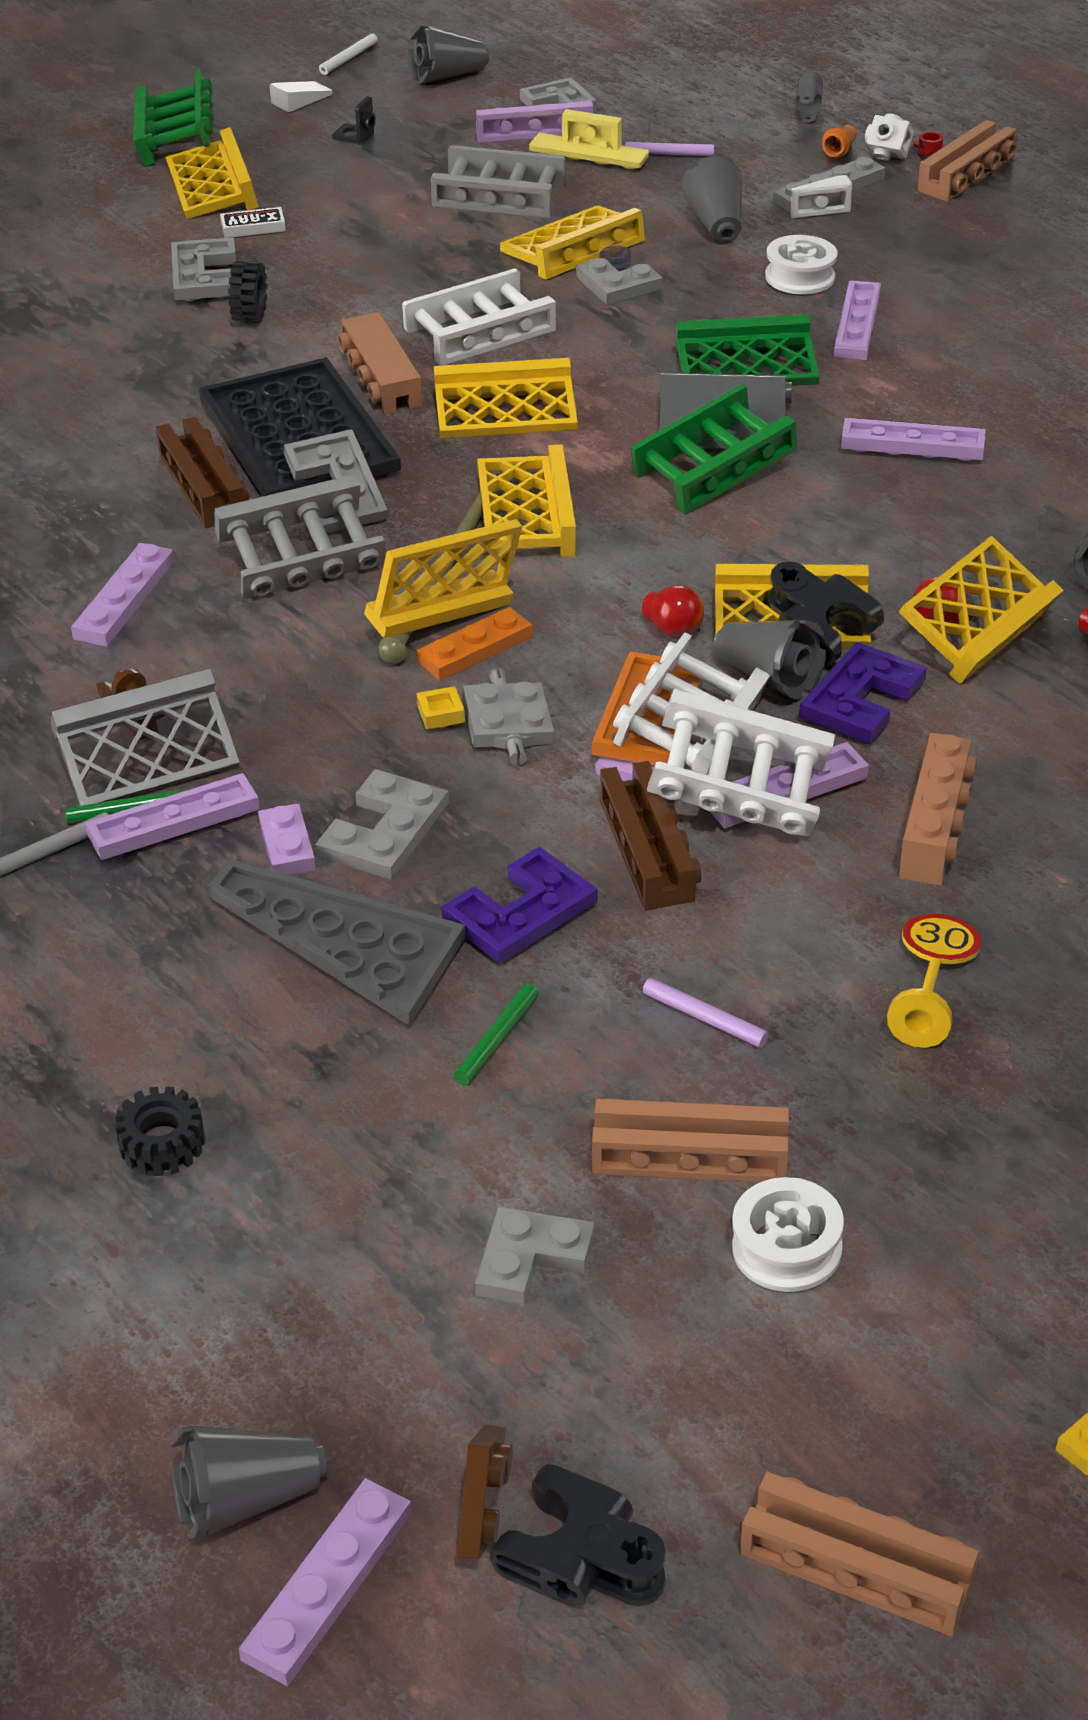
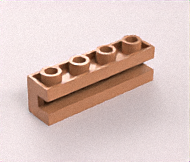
M989 120L983 121L920 163L917 191L947 202L1014 157L1017 150V143L1015 142L1017 129L1006 126L995 134L996 123Z
M377 312L342 319V333L338 334L339 348L342 354H347L351 369L357 370L361 385L368 388L371 402L377 403L383 415L397 412L396 397H402L409 409L423 407L421 377L381 314Z
M596 1098L592 1136V1174L763 1182L773 1178L786 1177L789 1108Z
M766 1471L758 1488L756 1508L750 1506L742 1523L740 1555L953 1637L974 1582L979 1551L966 1546L956 1538L938 1536L914 1527L900 1517H887L863 1508L849 1498L834 1497L807 1487L798 1479L792 1477L783 1478Z

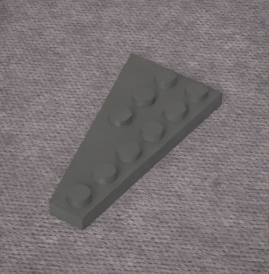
M234 859L227 861L209 885L213 900L409 1026L466 938L464 924Z

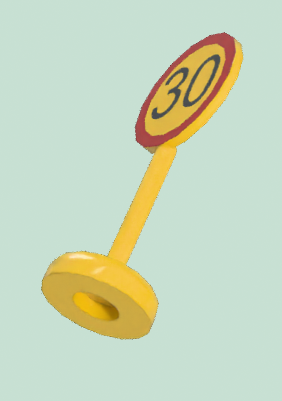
M933 913L918 915L908 920L902 929V942L908 950L918 957L930 961L922 989L912 988L900 992L893 998L887 1012V1025L892 1034L902 1043L912 1047L928 1048L938 1045L947 1038L951 1029L952 1011L947 1002L940 995L933 992L940 965L965 963L975 958L982 946L981 935L972 925L950 915Z

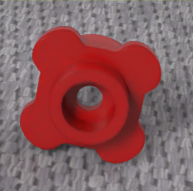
M932 131L921 133L919 140H915L913 144L914 147L919 149V154L924 157H930L945 147L943 145V135Z

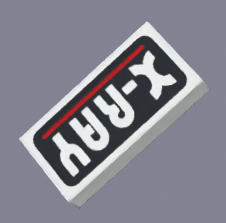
M281 207L220 214L224 238L286 231Z

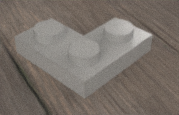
M571 77L520 89V100L526 106L592 101L593 112L597 111V100Z
M593 258L586 263L576 265V277L606 305L662 289L663 277L648 264H637L630 269L618 271L605 258Z
M498 1207L476 1277L475 1296L525 1305L536 1265L585 1273L595 1236V1222Z

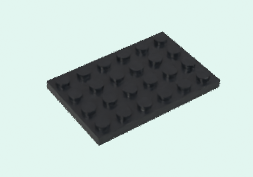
M327 357L199 388L201 402L262 496L332 480L330 473L295 481L284 456V445L350 429L355 434L373 477H384L389 473L401 470V458Z

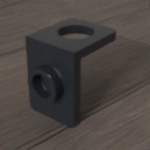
M366 96L355 107L356 125L344 123L332 134L333 140L362 145L374 133L376 116L373 113L372 97ZM357 132L356 135H345L344 133Z

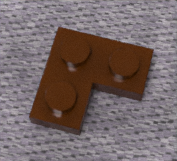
M484 1425L468 1444L457 1557L479 1560L487 1548V1543H496L500 1512L499 1510L491 1509L492 1494L495 1488H501L503 1478L509 1477L513 1457V1444L505 1443L506 1427Z

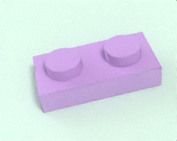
M299 803L259 810V824L271 869L287 875L316 870L315 857Z

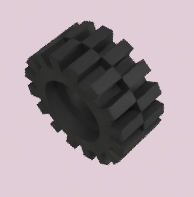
M235 261L232 264L233 268L230 270V289H228V295H230L228 305L231 306L229 310L230 315H232L231 318L234 321L261 322L265 315L264 311H266L265 300H267L266 289H268L266 268L262 262Z
M157 1086L149 1088L150 1095L144 1096L142 1091L135 1093V1102L133 1103L126 1099L122 1103L123 1111L117 1110L115 1116V1130L122 1160L126 1159V1164L131 1169L138 1166V1172L147 1175L150 1168H153L154 1176H163L164 1168H170L171 1174L180 1172L178 1164L181 1162L188 1168L193 1164L192 1155L199 1158L202 1153L201 1145H205L201 1109L198 1107L197 1100L194 1097L189 1099L188 1092L182 1089L175 1095L174 1087L170 1086L165 1087L164 1093H159ZM158 1126L176 1127L172 1132L161 1136L144 1134Z

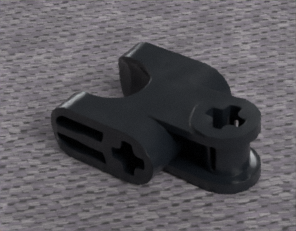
M792 561L781 562L775 565L771 571L770 581L773 588L770 590L768 597L770 608L780 615L778 621L808 620L819 625L825 637H819L820 649L826 650L825 666L831 665L841 657V636L838 631L832 628L833 626L845 625L858 630L862 634H869L884 622L883 608L878 600L840 574H834L824 582L808 571L802 564Z
M552 1464L541 1467L532 1481V1488L538 1507L545 1514L560 1520L563 1526L556 1532L544 1536H532L518 1530H508L499 1537L490 1553L492 1563L497 1572L507 1580L570 1606L584 1604L592 1588L619 1599L625 1604L644 1606L656 1601L663 1593L666 1584L663 1567L666 1558L664 1542L650 1528L633 1521L629 1522L634 1512L629 1500L611 1487ZM643 1545L647 1547V1553L643 1552ZM628 1579L632 1580V1587H629Z

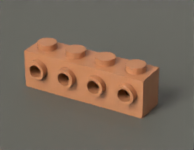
M930 733L903 838L899 872L900 879L942 885L947 862H955L959 838L953 837V834L961 835L965 810H960L959 808H967L971 783H966V781L973 782L977 757L969 756L972 739L956 737L950 734Z

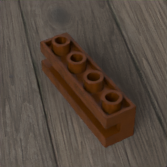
M196 417L182 420L184 435L177 436L169 423L156 426L160 458L205 529L215 526V508L249 500L245 483L238 481L233 465L226 463L221 447L214 445L209 429H204Z
M649 761L633 763L632 780L622 781L617 767L600 769V801L645 911L695 902L696 883H701L702 879L698 859L690 857L687 834L685 830H679L677 827V815L673 803H667L665 798L647 791L653 772Z

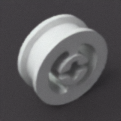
M789 235L777 238L768 245L767 258L771 263L766 267L765 279L772 287L792 294H814L825 291L834 284L835 271L831 266L837 260V249L830 242L815 236Z
M773 1178L752 1186L737 1201L732 1217L734 1232L732 1252L738 1268L748 1279L767 1289L781 1292H797L822 1284L836 1271L842 1257L844 1219L839 1203L823 1187L799 1178ZM765 1225L764 1234L756 1233L758 1229ZM811 1234H816L820 1236L817 1240L810 1244Z

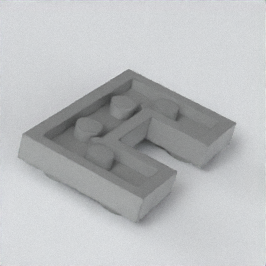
M234 237L171 242L175 300L193 302L200 298L215 297L217 299H227L230 297L228 289H230L229 277H231V269L205 271V266L222 268L233 264L236 261Z
M352 429L284 445V456L295 481L330 473L332 480L356 474L360 483L359 509H356L355 512L361 525L387 519V507ZM340 514L320 518L326 533L347 529Z
M374 769L355 793L356 805L385 815L373 830L335 819L315 844L316 856L392 880L449 804L448 790Z

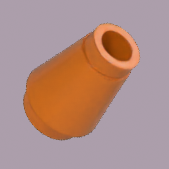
M850 125L827 130L822 138L824 152L831 157L840 158L844 156L856 139V130Z

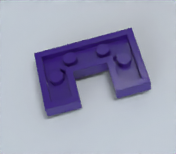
M856 642L800 703L799 717L871 744L889 723L890 709L862 698L871 688H875L908 701L926 680L927 667Z
M539 846L507 866L508 879L526 892L522 897L503 908L474 886L444 904L441 908L443 919L464 924L466 938L501 964L598 902V889Z

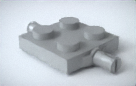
M497 668L489 673L491 684L463 685L462 700L473 748L497 747L507 749L510 763L516 766L518 759L520 766L527 760L524 748L532 745L553 744L554 728L541 682L507 683L505 671L499 668L498 675Z

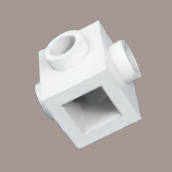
M885 114V117L875 115L873 123L869 124L866 129L865 142H867L866 144L873 156L880 160L888 161L890 158L906 160L914 130L909 121L902 120L901 117L895 114Z

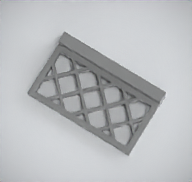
M211 669L52 711L51 727L55 739H58L80 806L128 798L239 766L240 762L214 689L215 681ZM207 701L213 715L207 728L185 717L191 706ZM184 708L181 714L174 711ZM163 714L177 721L168 738L146 728L153 716ZM145 719V720L143 721L142 725H140V724L134 722V721H138V720ZM181 724L202 734L194 752L172 741ZM214 724H216L218 733L211 730ZM125 725L137 732L129 749L107 739L113 727ZM105 730L102 736L95 733L98 731ZM142 735L164 745L154 763L133 752ZM85 736L98 744L89 760H86L72 753L68 740ZM208 737L223 745L227 758L212 762L198 753ZM103 746L124 756L115 774L94 764ZM168 748L189 758L184 770L173 773L159 766ZM129 759L150 769L143 782L133 784L119 777ZM194 761L201 764L200 766L191 768ZM76 763L84 767L81 774H79ZM89 770L110 780L104 793L87 797L83 781ZM155 772L162 775L161 777L152 779ZM115 784L122 786V788L112 790Z

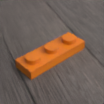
M508 607L417 649V663L441 681L532 638L533 624L514 609Z

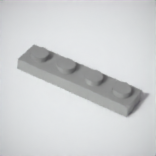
M859 157L853 162L835 166L829 171L813 174L807 179L796 183H789L786 187L773 191V203L790 212L792 188L835 176L847 175L852 183V191L885 179V167L874 162L872 158Z

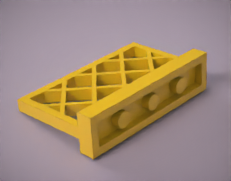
M231 127L219 130L222 140L213 142L210 146L205 147L203 145L166 157L186 219L242 202L245 203L247 211L259 208L251 179ZM203 177L208 178L206 181L201 180ZM219 180H225L223 183H218ZM192 188L196 189L194 192L189 191Z
M597 205L499 243L500 251L538 266L539 277L547 280L576 268V265L586 263L593 258H602L645 241L642 210L637 208L619 213Z
M570 358L434 366L435 399L440 439L578 430ZM563 393V394H561L558 398H556V397L550 395V394ZM529 395L524 400H521L520 398L516 397ZM482 398H493V399H492L490 402H487V401L483 400ZM538 399L549 404L542 411L532 406ZM447 400H459V401H458L456 404H452L451 402H449V401H447ZM504 401L514 406L508 413L497 408ZM470 403L480 408L474 415L463 410ZM558 409L568 415L569 418L555 419L550 415ZM525 412L533 418L530 421H520L516 417ZM488 414L499 419L495 423H485L482 421ZM454 416L465 421L461 425L446 426V423Z
M563 444L548 445V456L477 459L484 527L520 518L529 523L522 527L517 549L559 547L561 557H575L576 524ZM527 469H541L534 475L525 471ZM488 471H502L503 473L496 476ZM513 478H516L523 482H521L518 485H515L508 481H510ZM535 487L541 490V492L535 495L528 490ZM496 489H500L506 493H504L501 496H498L492 492ZM519 498L525 501V503L518 506L511 501ZM537 507L545 512L537 515L531 511ZM502 509L508 512V514L501 517L495 514V512ZM541 528L551 534H536L534 531ZM506 536L501 537L490 548L494 550L505 540Z
M517 519L387 551L377 598L375 601L366 603L364 615L381 636L385 638L511 605L514 592L507 586L522 525ZM506 536L505 540L494 550L490 548L501 537ZM477 543L463 558L459 556L469 545ZM445 551L431 566L426 564L437 553ZM487 551L489 555L473 569L471 566ZM413 559L398 575L396 574L399 562ZM455 559L458 563L441 577L439 574ZM499 562L497 572L491 570ZM421 568L426 570L411 585L407 584ZM466 570L470 572L466 577L458 579ZM434 579L438 581L435 585L426 587ZM401 587L406 589L402 594L394 595Z
M991 535L905 603L899 610V613L954 665L949 675L961 684L1043 616L1064 590L1054 580L1046 586L1043 585ZM987 551L999 561L1000 567L985 564L984 553ZM962 571L976 573L978 584L964 582ZM987 575L1002 578L1003 589L988 586ZM1012 580L1020 581L1030 592L1013 591ZM950 586L957 588V602L942 600L940 587ZM965 593L980 595L981 606L967 604ZM990 597L1005 600L1006 611L991 608ZM920 606L933 609L934 620L925 619L915 608ZM943 611L958 613L959 624L944 622ZM968 615L982 617L985 629L969 626ZM946 633L961 636L962 648L960 650H957L946 639Z
M716 564L714 587L715 636L727 623L751 622L743 615L753 608L765 616L759 621H778L780 615L763 603L768 602L769 592L773 588L770 581L771 571L777 564ZM802 564L808 571L824 582L834 574H840L868 593V565ZM723 601H744L745 603L734 610ZM845 625L832 627L841 636L842 649H850L856 642L871 647V633L862 634V636H846L840 631Z

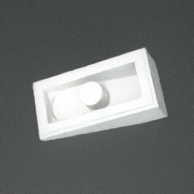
M315 81L270 84L271 104L289 113L333 94V90Z
M835 176L792 188L791 219L850 212L852 183L848 176Z

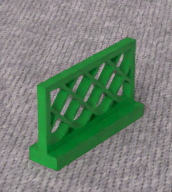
M809 314L676 321L675 351L676 356H679L681 373L694 374L698 370L704 374H725L728 370L733 369L741 374L763 375L758 371L765 366L775 372L773 375H785V382H792V386L819 384L820 376L810 336L811 322ZM794 349H802L799 353L792 351ZM759 351H769L765 355L759 353ZM724 353H735V354H734L732 357H730V356H728V355H726V354H724ZM779 354L789 361L785 365H781L772 359ZM691 355H702V356L697 359V358H695V357H693V356H691ZM746 356L756 363L748 367L739 361ZM713 358L722 363V365L715 369L706 363ZM799 365L809 370V373H796L792 369Z

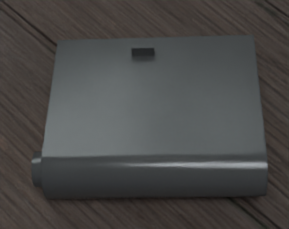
M661 373L659 431L741 384L747 386L749 411L770 425L785 416V403H791L792 382H785V375ZM740 421L725 428L741 441L755 433ZM713 437L697 444L709 453H721L727 449Z

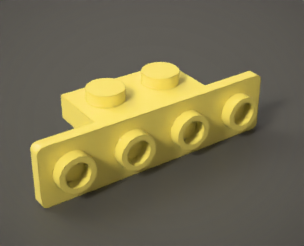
M568 109L562 113V136L538 133L529 144V150L539 152V154L560 155L567 157L569 160H589L599 165H620L625 169L641 168L649 157V150L622 146V118Z

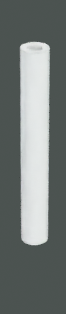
M371 33L322 63L319 66V71L323 75L332 72L377 44V36Z

